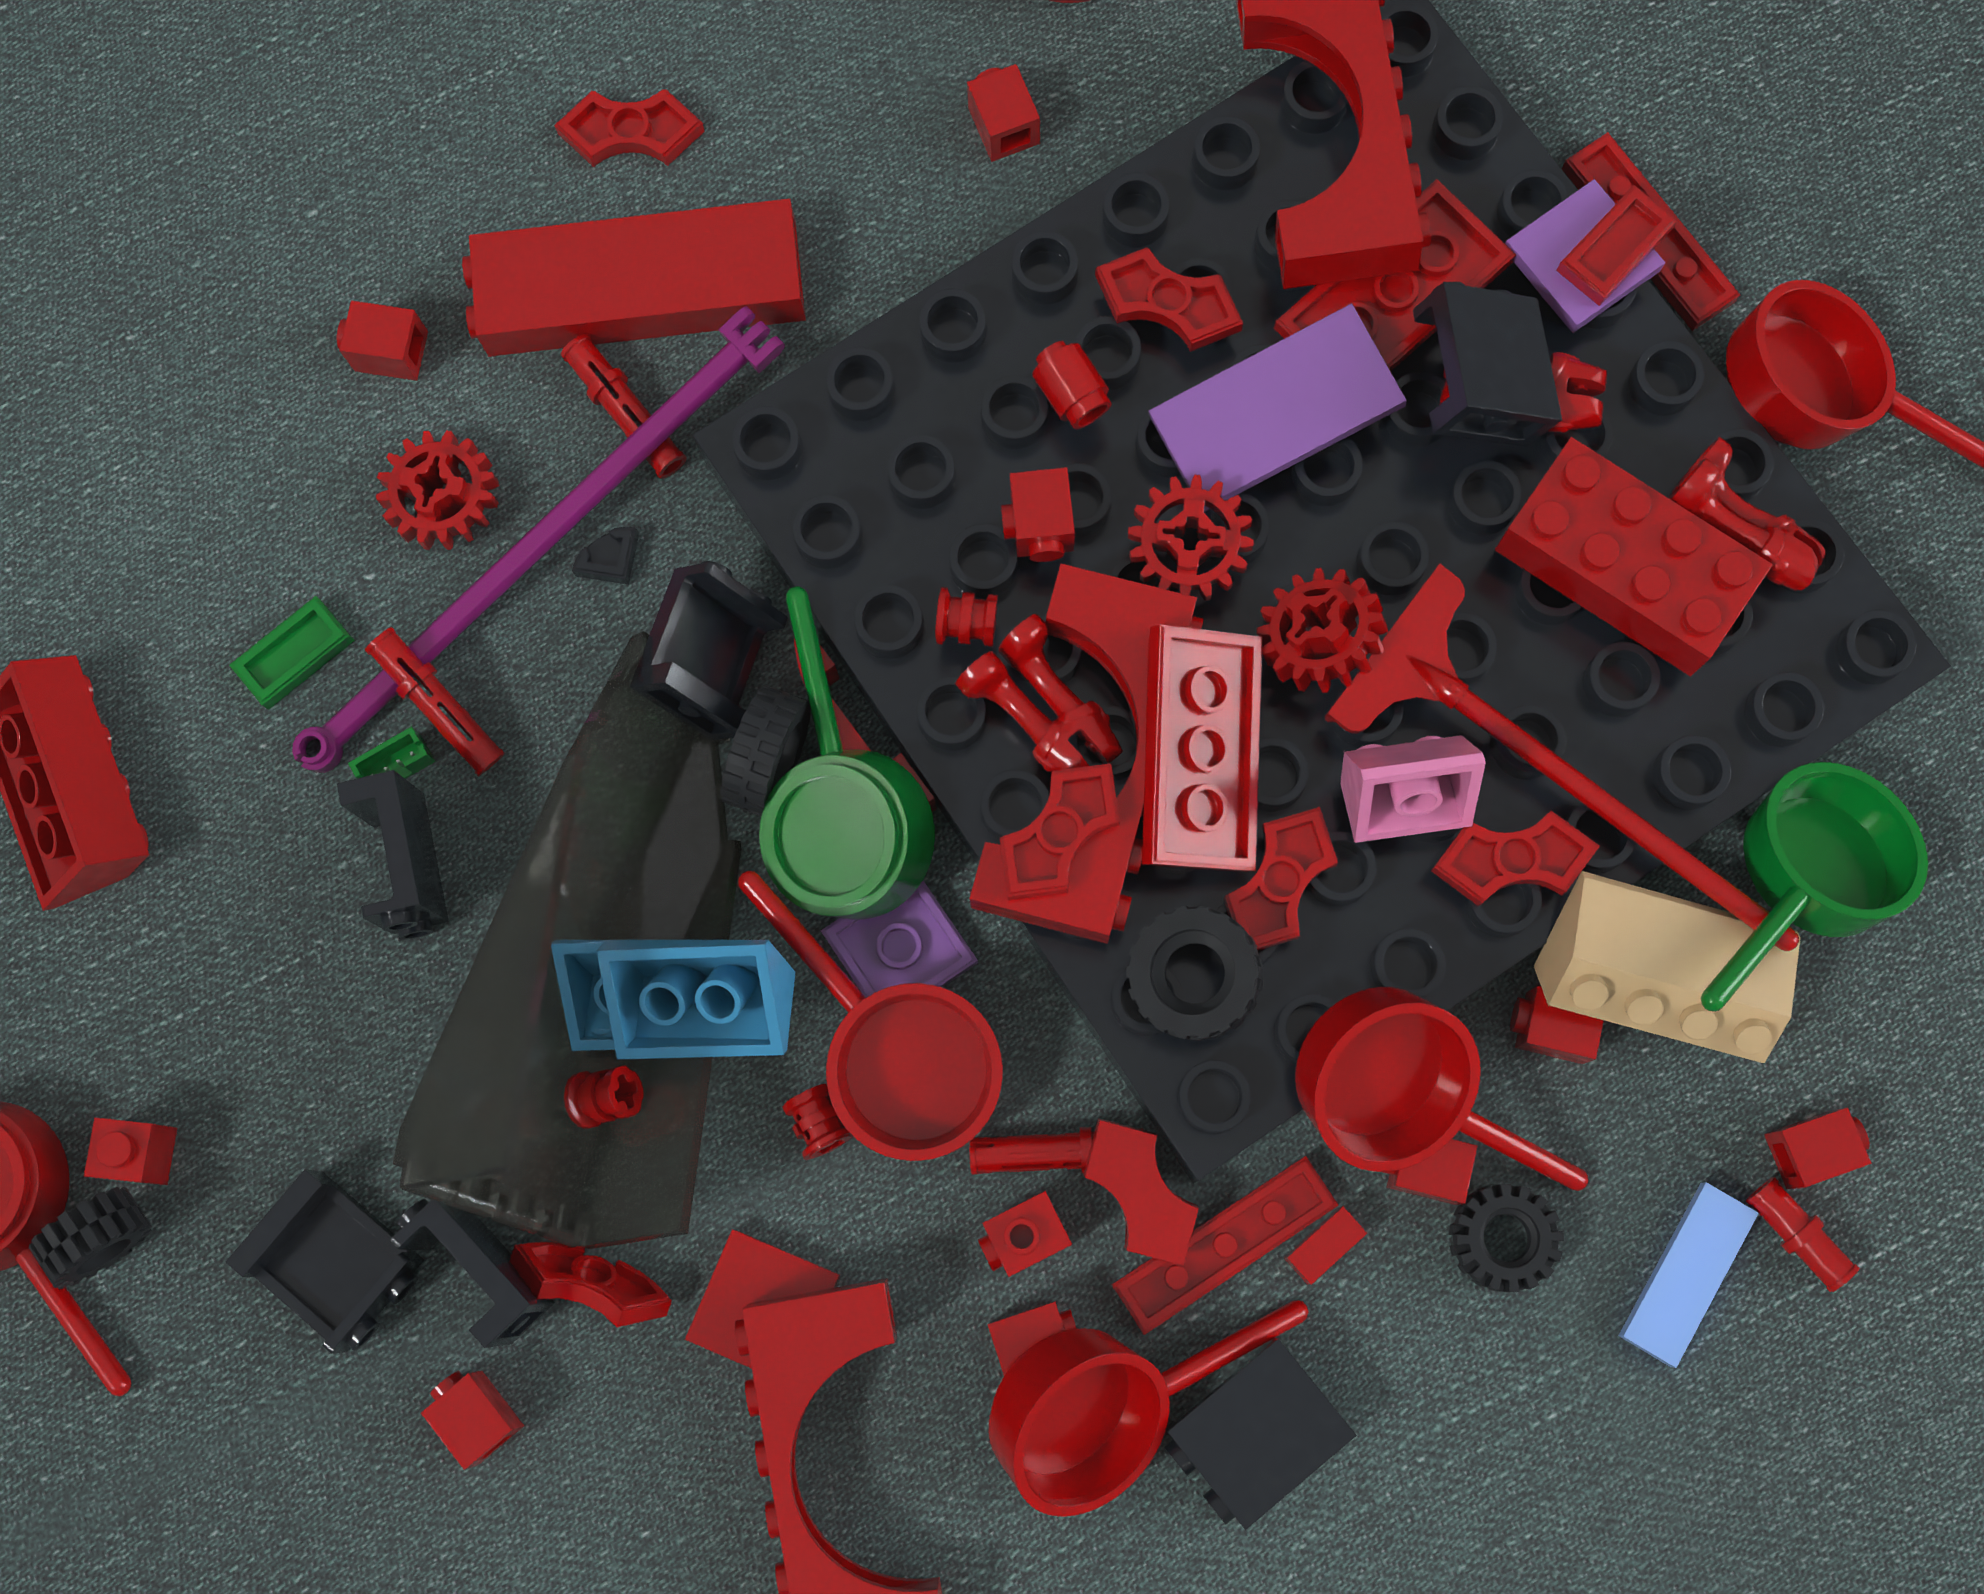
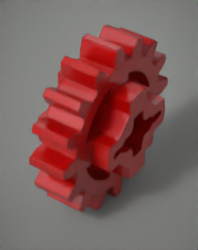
M429 430L423 431V444L415 446L408 438L404 439L402 442L406 453L402 457L392 453H388L386 456L394 467L392 472H379L377 475V479L381 484L388 488V490L376 494V500L383 508L388 509L382 515L392 528L398 527V534L406 542L409 543L417 536L418 543L425 550L431 549L435 539H439L447 550H451L454 544L453 536L459 534L468 542L474 540L470 527L475 523L487 528L490 523L482 512L484 508H497L499 503L494 495L488 492L499 487V481L493 472H488L493 465L485 453L477 454L478 449L469 438H466L458 445L457 438L452 431L448 430L442 436L441 442H437ZM459 463L469 470L472 483H467L464 478L460 477ZM404 497L410 498L415 503L414 509L418 513L417 518L407 511Z
M1194 474L1190 488H1182L1176 476L1170 478V489L1166 495L1157 488L1152 487L1149 490V498L1153 506L1148 508L1143 505H1136L1134 509V516L1143 525L1128 527V539L1141 542L1140 546L1135 547L1129 552L1131 562L1145 561L1147 564L1140 573L1142 582L1144 583L1157 577L1160 580L1158 588L1170 590L1171 587L1179 589V593L1190 595L1191 590H1199L1204 601L1211 600V585L1215 583L1226 591L1231 589L1233 582L1228 572L1232 570L1244 573L1248 565L1241 556L1237 555L1238 552L1252 551L1254 545L1253 539L1241 536L1240 534L1251 527L1252 519L1251 516L1244 515L1236 517L1235 512L1241 505L1242 500L1239 495L1225 501L1221 498L1223 489L1221 481L1218 480L1208 491L1202 489L1201 476ZM1184 504L1183 511L1170 521L1159 520V523H1156L1167 510ZM1204 506L1212 509L1222 518L1227 530L1225 526H1215L1204 513ZM1186 528L1197 529V538L1201 541L1197 542L1195 550L1189 551L1184 549V542L1180 538L1184 537ZM1153 548H1156V551L1167 552L1177 564V573L1171 571L1159 561ZM1222 555H1225L1224 559L1215 568L1197 575L1198 567L1210 557L1221 558Z
M1322 568L1315 569L1313 581L1305 583L1298 574L1292 576L1294 589L1288 593L1284 589L1276 588L1273 593L1278 605L1276 607L1262 606L1260 611L1267 625L1258 627L1257 635L1262 637V654L1268 666H1273L1278 679L1282 682L1292 677L1298 690L1303 692L1310 685L1311 681H1317L1322 693H1328L1331 680L1339 678L1346 687L1352 685L1349 672L1357 668L1362 672L1369 673L1372 669L1366 657L1367 654H1382L1384 651L1383 644L1378 635L1388 632V627L1383 614H1381L1383 608L1377 594H1370L1366 581L1363 578L1350 583L1344 569H1339L1332 580L1326 579ZM1359 615V624L1357 625L1355 618ZM1290 623H1292V628L1287 632ZM1358 626L1355 636L1352 637L1351 632Z

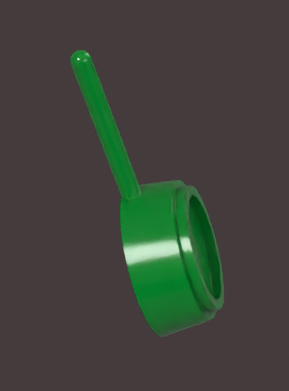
M794 586L788 590L786 602L821 756L806 760L789 770L772 789L767 798L760 821L759 841L761 855L773 883L787 899L800 908L811 913L843 919L861 920L875 918L902 905L911 897L923 881L929 869L934 851L935 826L933 814L920 784L898 762L869 750H843L809 597L804 588Z
M1831 762L1801 765L1785 774L1750 817L1743 840L1747 870L1757 891L1772 910L1703 991L1700 998L1701 1004L1708 1011L1716 1012L1721 1010L1791 924L1821 936L1848 937L1859 934L1903 912L1917 900L1927 878L1928 857L1926 845L1912 814L1889 788L1858 769Z

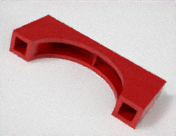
M1236 0L1243 50L1271 49L1283 51L1305 59L1317 66L1337 84L1345 95L1355 116L1359 134V144L1351 162L1330 187L1302 204L1277 210L1275 243L1283 289L1418 271L1422 248L1430 247L1431 230L1427 212L1418 213L1416 198L1421 197L1420 169L1418 163L1409 164L1406 150L1412 147L1411 121L1408 114L1400 115L1397 102L1403 99L1401 69L1399 66L1391 67L1389 54L1394 51L1393 26L1391 19L1382 20L1380 7H1384L1385 0Z

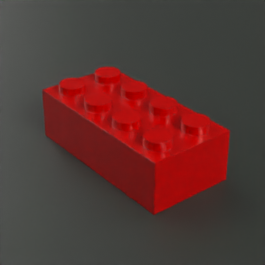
M1573 437L1564 446L1495 548L1496 552L1690 677L1711 659L1773 565Z

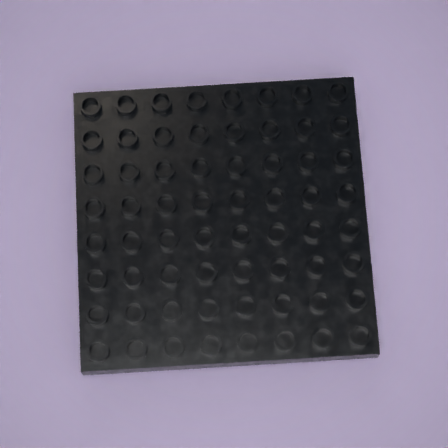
M1385 0L1384 7H1380L1382 20L1391 19L1393 26L1394 51L1389 54L1391 67L1399 66L1401 69L1403 99L1397 102L1400 115L1408 114L1410 117L1412 147L1406 150L1409 164L1418 163L1421 192L1438 179L1503 243H1506L1509 238L1578 191L1429 0ZM1293 56L693 434L702 459L790 588L800 586L806 590L815 626L907 762L934 796L937 806L977 865H979L985 842L1000 844V837L1024 829L1040 815L1050 795L1051 772H1047L1034 758L1032 751L1037 745L1009 713L997 703L987 698L974 699L965 696L956 686L955 682L975 660L985 653L993 651L1006 666L1009 676L1030 701L1050 720L1054 721L1058 718L1029 681L999 654L1000 644L1018 624L1033 614H1038L1046 623V615L1060 564L1159 587L1160 580L1157 577L1144 583L1140 579V573L1147 565L1145 561L1131 562L1129 552L1135 547L1140 546L1141 542L1128 539V527L1143 525L1134 516V509L1136 505H1143L1148 508L1153 506L1149 498V490L1152 487L1157 488L1166 495L1170 489V478L1175 476L1180 481L1182 488L1188 487L1149 416V410L1283 340L1284 338L1274 330L1276 320L1316 286L1310 285L1283 289L1275 243L1277 210L1302 204L1330 187L1351 162L1359 144V134L1351 106L1337 84L1317 66L1298 56ZM1147 247L1159 263L1177 274L1194 278L1221 275L1243 321L1242 331L1190 352L1188 346L1178 334L1160 323L1148 320H1129L1116 323L1095 277V269L1100 265ZM1514 262L1484 289L1507 290L1511 294L1537 298L1549 357L1552 353L1556 352L1567 353L1576 356L1582 362L1607 370L1605 391L1600 395L1593 396V398L1603 403L1601 425L1587 429H1571L1565 433L1547 431L1527 447L1433 434L1429 413L1440 405L1441 393L1447 381L1443 377L1444 364L1436 331L1391 371L1407 400L1405 407L1237 494L1242 500L1241 505L1235 512L1236 517L1244 515L1251 516L1252 519L1251 527L1240 534L1254 540L1252 551L1238 552L1237 554L1248 563L1244 573L1232 570L1228 572L1233 582L1232 588L1228 591L1221 588L1217 583L1211 585V600L1204 601L1199 590L1190 591V596L1197 597L1193 616L1204 619L1201 629L1258 636L1257 628L1267 625L1260 612L1262 606L1276 607L1278 605L1273 593L1276 588L1284 589L1289 593L1294 589L1292 576L1298 574L1305 583L1313 581V574L1316 568H1322L1326 579L1329 580L1333 579L1339 569H1344L1350 583L1363 578L1366 581L1370 594H1377L1383 608L1381 614L1384 616L1389 631L1426 580L1441 563L1461 580L1465 588V597L1456 609L1447 630L1448 656L1458 678L1469 686L1468 689L1684 849L1773 789L1785 774L1801 765L1811 763L1951 667L1762 424L1756 421L1744 409L1736 397L1732 386L1649 280L1572 333ZM1058 341H1064L1066 345L1079 343L1109 388L1107 397L1112 403L1109 410L1093 423L1080 429H1074L1069 421H1062L1032 376L1034 369L1038 365L1036 362L1037 356L1045 348ZM1571 437L1667 498L1696 460L1718 437H1721L1731 445L1733 450L1732 458L1724 476L1729 487L1742 499L1758 509L1776 517L1785 514L1794 519L1797 525L1823 545L1825 556L1812 583L1803 590L1795 591L1786 586L1774 584L1765 576L1711 659L1690 677L1496 552L1495 548ZM1067 467L1075 530L1074 551L1064 552L1062 558L1049 562H1035L1030 560V556L1017 557L1015 538L1004 540L1001 505L1011 504L1010 473ZM1184 504L1167 510L1156 523H1159V520L1170 521L1183 511ZM1209 509L1204 512L1215 526H1225L1227 530L1224 521L1215 511ZM1186 528L1184 537L1180 538L1184 542V549L1189 551L1195 550L1197 542L1201 541L1197 538V529ZM1153 548L1159 561L1165 567L1177 573V564L1167 552L1156 551V548ZM1222 555L1221 558L1210 557L1198 567L1197 575L1215 568L1224 559L1225 555ZM941 587H947L951 597H962L963 592L975 593V599L986 600L989 594L998 595L993 647L984 646L983 641L971 639L970 645L959 644L956 637H947L943 645L936 644V615ZM1171 587L1170 591L1179 593V589ZM1359 615L1355 618L1357 625L1359 624ZM1290 623L1287 632L1292 628V623ZM1358 626L1351 632L1352 637L1355 636ZM1388 632L1378 635L1381 641ZM1048 635L1043 650L1048 664L1058 678L1084 703L1091 700L1095 701L1110 717V728L1123 750L1111 762L1117 798L1130 776L1136 758L1135 726L1127 700L1119 685L1097 660L1077 646ZM1262 654L1256 871L1241 872L1143 865L1141 861L1138 875L1126 872L1121 894L1132 897L1124 931L1112 929L1108 944L1018 920L1015 921L1194 1184L1303 1110L1296 1091L1295 1073L1297 1059L1310 1029L1331 1006L1361 990L1375 987H1394L1414 993L1448 1011L1547 943V938L1578 879L1577 877L1562 896L1540 885L1515 884L1497 890L1478 906L1431 872V869L1462 828L1355 843L1340 784L1344 752L1353 751L1369 744L1389 746L1415 742L1426 736L1446 738L1462 735L1483 752L1486 762L1473 823L1490 831L1516 832L1534 826L1550 811H1553L1600 845L1582 871L1631 885L1663 864V862L1455 708L1450 709L1442 702L1418 697L1397 701L1380 713L1363 732L1357 734L1350 733L1336 722H1327L1325 720V715L1346 689V686L1341 683L1339 678L1331 680L1328 693H1322L1317 681H1311L1304 692L1299 691L1292 677L1285 682L1280 681L1273 666H1268ZM1357 668L1349 672L1351 679L1358 673L1359 670ZM1076 734L1070 737L1069 742L1081 753L1089 766L1103 764ZM1320 807L1338 864L1321 872L1304 889L1297 912L1300 930L1299 938L1257 950L1262 958L1263 986L1262 992L1259 991L1256 999L1257 1005L1253 1012L1248 1013L1243 1019L1244 1022L1239 1027L1229 1030L1225 1033L1226 1035L1218 1038L1188 1040L1172 1036L1155 1028L1149 1020L1144 1019L1138 1011L1139 1007L1131 999L1128 990L1131 989L1130 980L1126 978V966L1130 965L1131 956L1128 954L1132 944L1135 945L1140 937L1138 933L1145 925H1151L1156 920L1154 917L1163 912L1175 911L1176 907L1204 906L1228 915L1224 897L1246 885L1261 866L1265 844L1262 830L1263 824ZM1143 816L1140 818L1136 838L1143 839ZM1188 944L1179 948L1172 954L1166 966L1168 987L1177 998L1184 1002L1202 1003L1208 1001L1219 992L1224 982L1225 969L1220 956L1212 948L1203 944Z

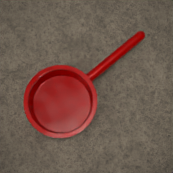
M1793 280L1782 283L1771 290L1732 333L1726 352L1728 382L1744 409L1756 421L1762 424L1774 440L1801 449H1820L1872 425L1887 412L1984 469V442L1895 390V366L1884 336L1866 311L1841 291L1826 284L1810 280Z
M755 871L743 872L738 879V886L848 1012L834 1034L826 1063V1081L830 1100L845 1128L859 1142L871 1150L887 1157L907 1161L938 1158L954 1152L972 1140L991 1117L999 1099L1003 1078V1065L999 1045L993 1030L983 1015L958 994L931 984H899L884 988L865 997Z
M1369 988L1353 993L1331 1006L1315 1022L1307 1034L1296 1064L1295 1082L1297 1095L1303 1110L1324 1142L1335 1155L1346 1163L1360 1169L1377 1172L1404 1169L1434 1155L1460 1131L1572 1190L1580 1191L1588 1184V1175L1583 1169L1471 1111L1480 1084L1481 1067L1478 1049L1466 1026L1456 1016L1439 1006L1400 988Z
M0 1101V1271L19 1264L106 1389L114 1396H123L131 1388L132 1382L129 1375L66 1287L63 1289L53 1287L29 1249V1244L32 1243L31 1240L34 1236L43 1233L41 1229L47 1224L58 1221L57 1217L65 1210L69 1193V1167L65 1151L55 1132L38 1115L24 1107Z
M1290 1301L1162 1373L1151 1362L1103 1331L1081 1328L1051 1335L1025 1351L1003 1377L996 1391L989 1417V1439L992 1450L1021 1496L1039 1512L1052 1516L1067 1517L1095 1510L1112 1501L1131 1486L1153 1459L1166 1431L1170 1396L1301 1324L1308 1317V1307L1303 1301Z

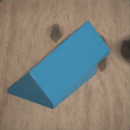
M554 940L551 943L572 1051L615 1050L617 1059L784 1055L787 1051L796 972L769 940Z

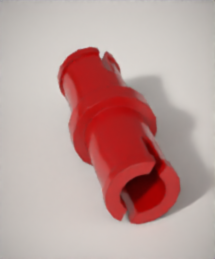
M1775 1177L1770 1178L1759 1186L1745 1201L1783 1239L1780 1245L1788 1254L1795 1252L1826 1285V1289L1829 1292L1836 1291L1846 1284L1860 1268L1853 1264L1822 1230L1824 1223L1815 1214L1809 1216L1782 1188Z

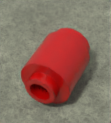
M1058 341L1045 348L1037 356L1036 362L1038 365L1034 369L1032 376L1062 421H1069L1074 429H1080L1093 423L1109 410L1112 405L1107 397L1109 388L1079 343L1066 345L1064 341Z

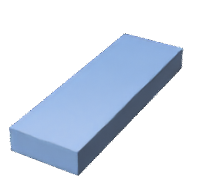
M1700 1183L1618 1336L1669 1367L1677 1368L1759 1213L1709 1183Z

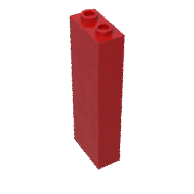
M791 199L469 235L470 256H463L462 258L466 286L468 289H473L474 305L466 307L468 331L472 339L478 338L488 357L561 349L572 339L582 334H587L591 338L592 343L596 345L719 331L718 329L745 306L755 314V319L748 327H752L759 321H762L765 325L806 321L797 228Z

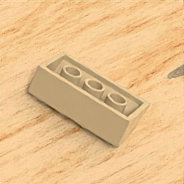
M1581 871L1547 938V943L1544 944L1534 964V969L1549 1006L1765 1063L1792 1015L1800 936L1798 934V946L1792 951H1783L1774 945L1726 1005L1719 1011H1708L1701 1004L1700 998L1703 991L1754 930L1730 912Z

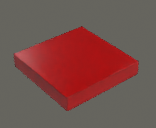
M732 1229L685 1340L751 1368L750 1356L741 1357L739 1354L735 1335V1321L743 1319L742 1309L749 1303L835 1288L840 1274Z

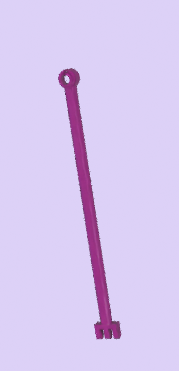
M747 306L736 312L718 329L728 343L422 631L408 647L424 664L431 663L741 368L749 363L760 374L780 355L785 348V343L779 337L774 336L759 349L758 346L769 335L770 328L762 321H759L744 334L743 331L755 319V314ZM399 663L404 668V670L414 679L415 677L412 675V673L402 663ZM382 669L322 727L306 728L296 736L292 748L295 761L303 763L301 767L315 773H326L333 770L341 761L343 746L397 695L396 689L398 685ZM313 739H319L321 743L319 753L314 757H306L308 743Z

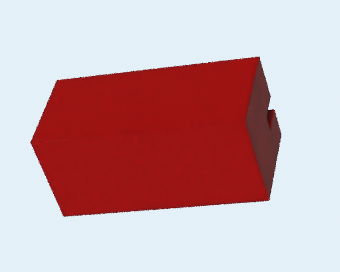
M1344 1206L1338 1207L1291 1250L1284 1259L1307 1285H1312L1359 1242L1367 1232Z

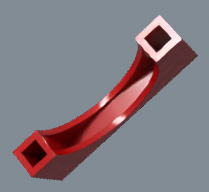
M1060 564L1046 615V624L1049 629L1048 635L1077 646L1097 660L1119 685L1133 717L1136 734V758L1130 776L1116 798L1120 823L1119 826L1111 827L1095 834L1079 848L1069 868L1068 893L1008 900L1001 845L985 842L969 898L972 909L1106 944L1109 942L1112 929L1124 931L1132 897L1121 894L1126 872L1138 875L1142 861L1143 839L1136 838L1140 818L1144 816L1150 627L1162 624L1201 629L1204 619L1193 616L1197 597Z
M883 1278L747 1304L742 1309L743 1319L735 1321V1335L740 1356H750L753 1379L745 1381L746 1402L750 1416H760L763 1440L755 1441L756 1462L760 1477L770 1476L773 1500L765 1502L766 1522L770 1538L780 1537L784 1560L775 1564L778 1593L943 1594L940 1577L925 1579L893 1577L872 1571L847 1558L823 1536L813 1522L801 1496L797 1480L796 1445L804 1413L814 1394L835 1371L850 1360L875 1348L896 1342L898 1336L888 1279Z

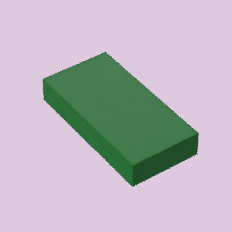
M315 596L229 666L260 704L269 710L355 640L323 601Z

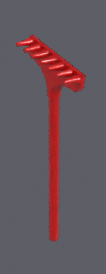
M1440 563L1382 639L1383 653L1371 654L1368 658L1372 670L1369 673L1358 671L1352 679V685L1346 687L1325 715V720L1327 722H1336L1344 730L1357 734L1367 729L1380 713L1397 701L1418 697L1442 702L1450 709L1455 708L1755 930L1769 911L1470 691L1468 689L1469 686L1458 678L1448 656L1447 630L1456 609L1465 597V588L1461 580ZM1789 927L1776 942L1775 946L1783 951L1794 950L1799 943L1798 934Z

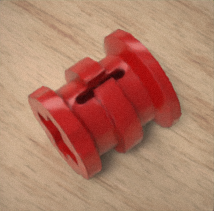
M941 587L936 615V644L943 645L947 637H956L959 644L970 645L971 639L982 640L984 646L993 647L998 595L989 594L986 600L975 599V593L963 592L962 597H951L948 588Z
M625 1065L594 1073L588 1071L575 1073L568 1079L564 1090L565 1108L571 1121L584 1129L598 1127L601 1123L614 1121L617 1118L624 1119L635 1116L641 1109L644 1097L642 1082L638 1074Z
M826 1084L812 1087L794 1096L782 1106L785 1114L793 1116L796 1122L792 1129L797 1139L804 1138L807 1147L802 1152L804 1160L827 1154L842 1146L853 1137L843 1127L829 1099L830 1096Z

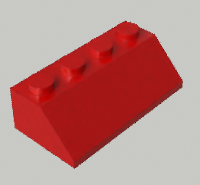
M76 655L11 661L0 675V792L43 911L55 909L129 877L150 855L147 832L143 825L137 822L129 800L130 788L128 781L122 773H119L111 751L112 741L110 732L101 723L94 705L92 683L86 675H83Z

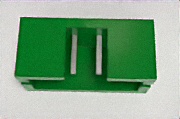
M411 726L350 761L348 765L357 779L391 770L396 771L403 778L407 779L436 761L421 734Z

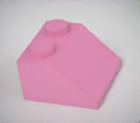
M1462 735L1446 738L1426 736L1415 742L1389 746L1369 744L1353 751L1344 752L1340 784L1354 842L1472 827L1486 764L1483 752Z

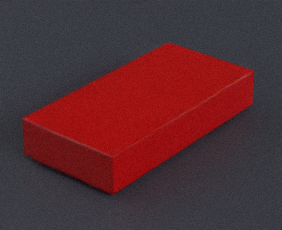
M1633 185L1560 262L1556 271L1600 306L1664 239L1678 220Z

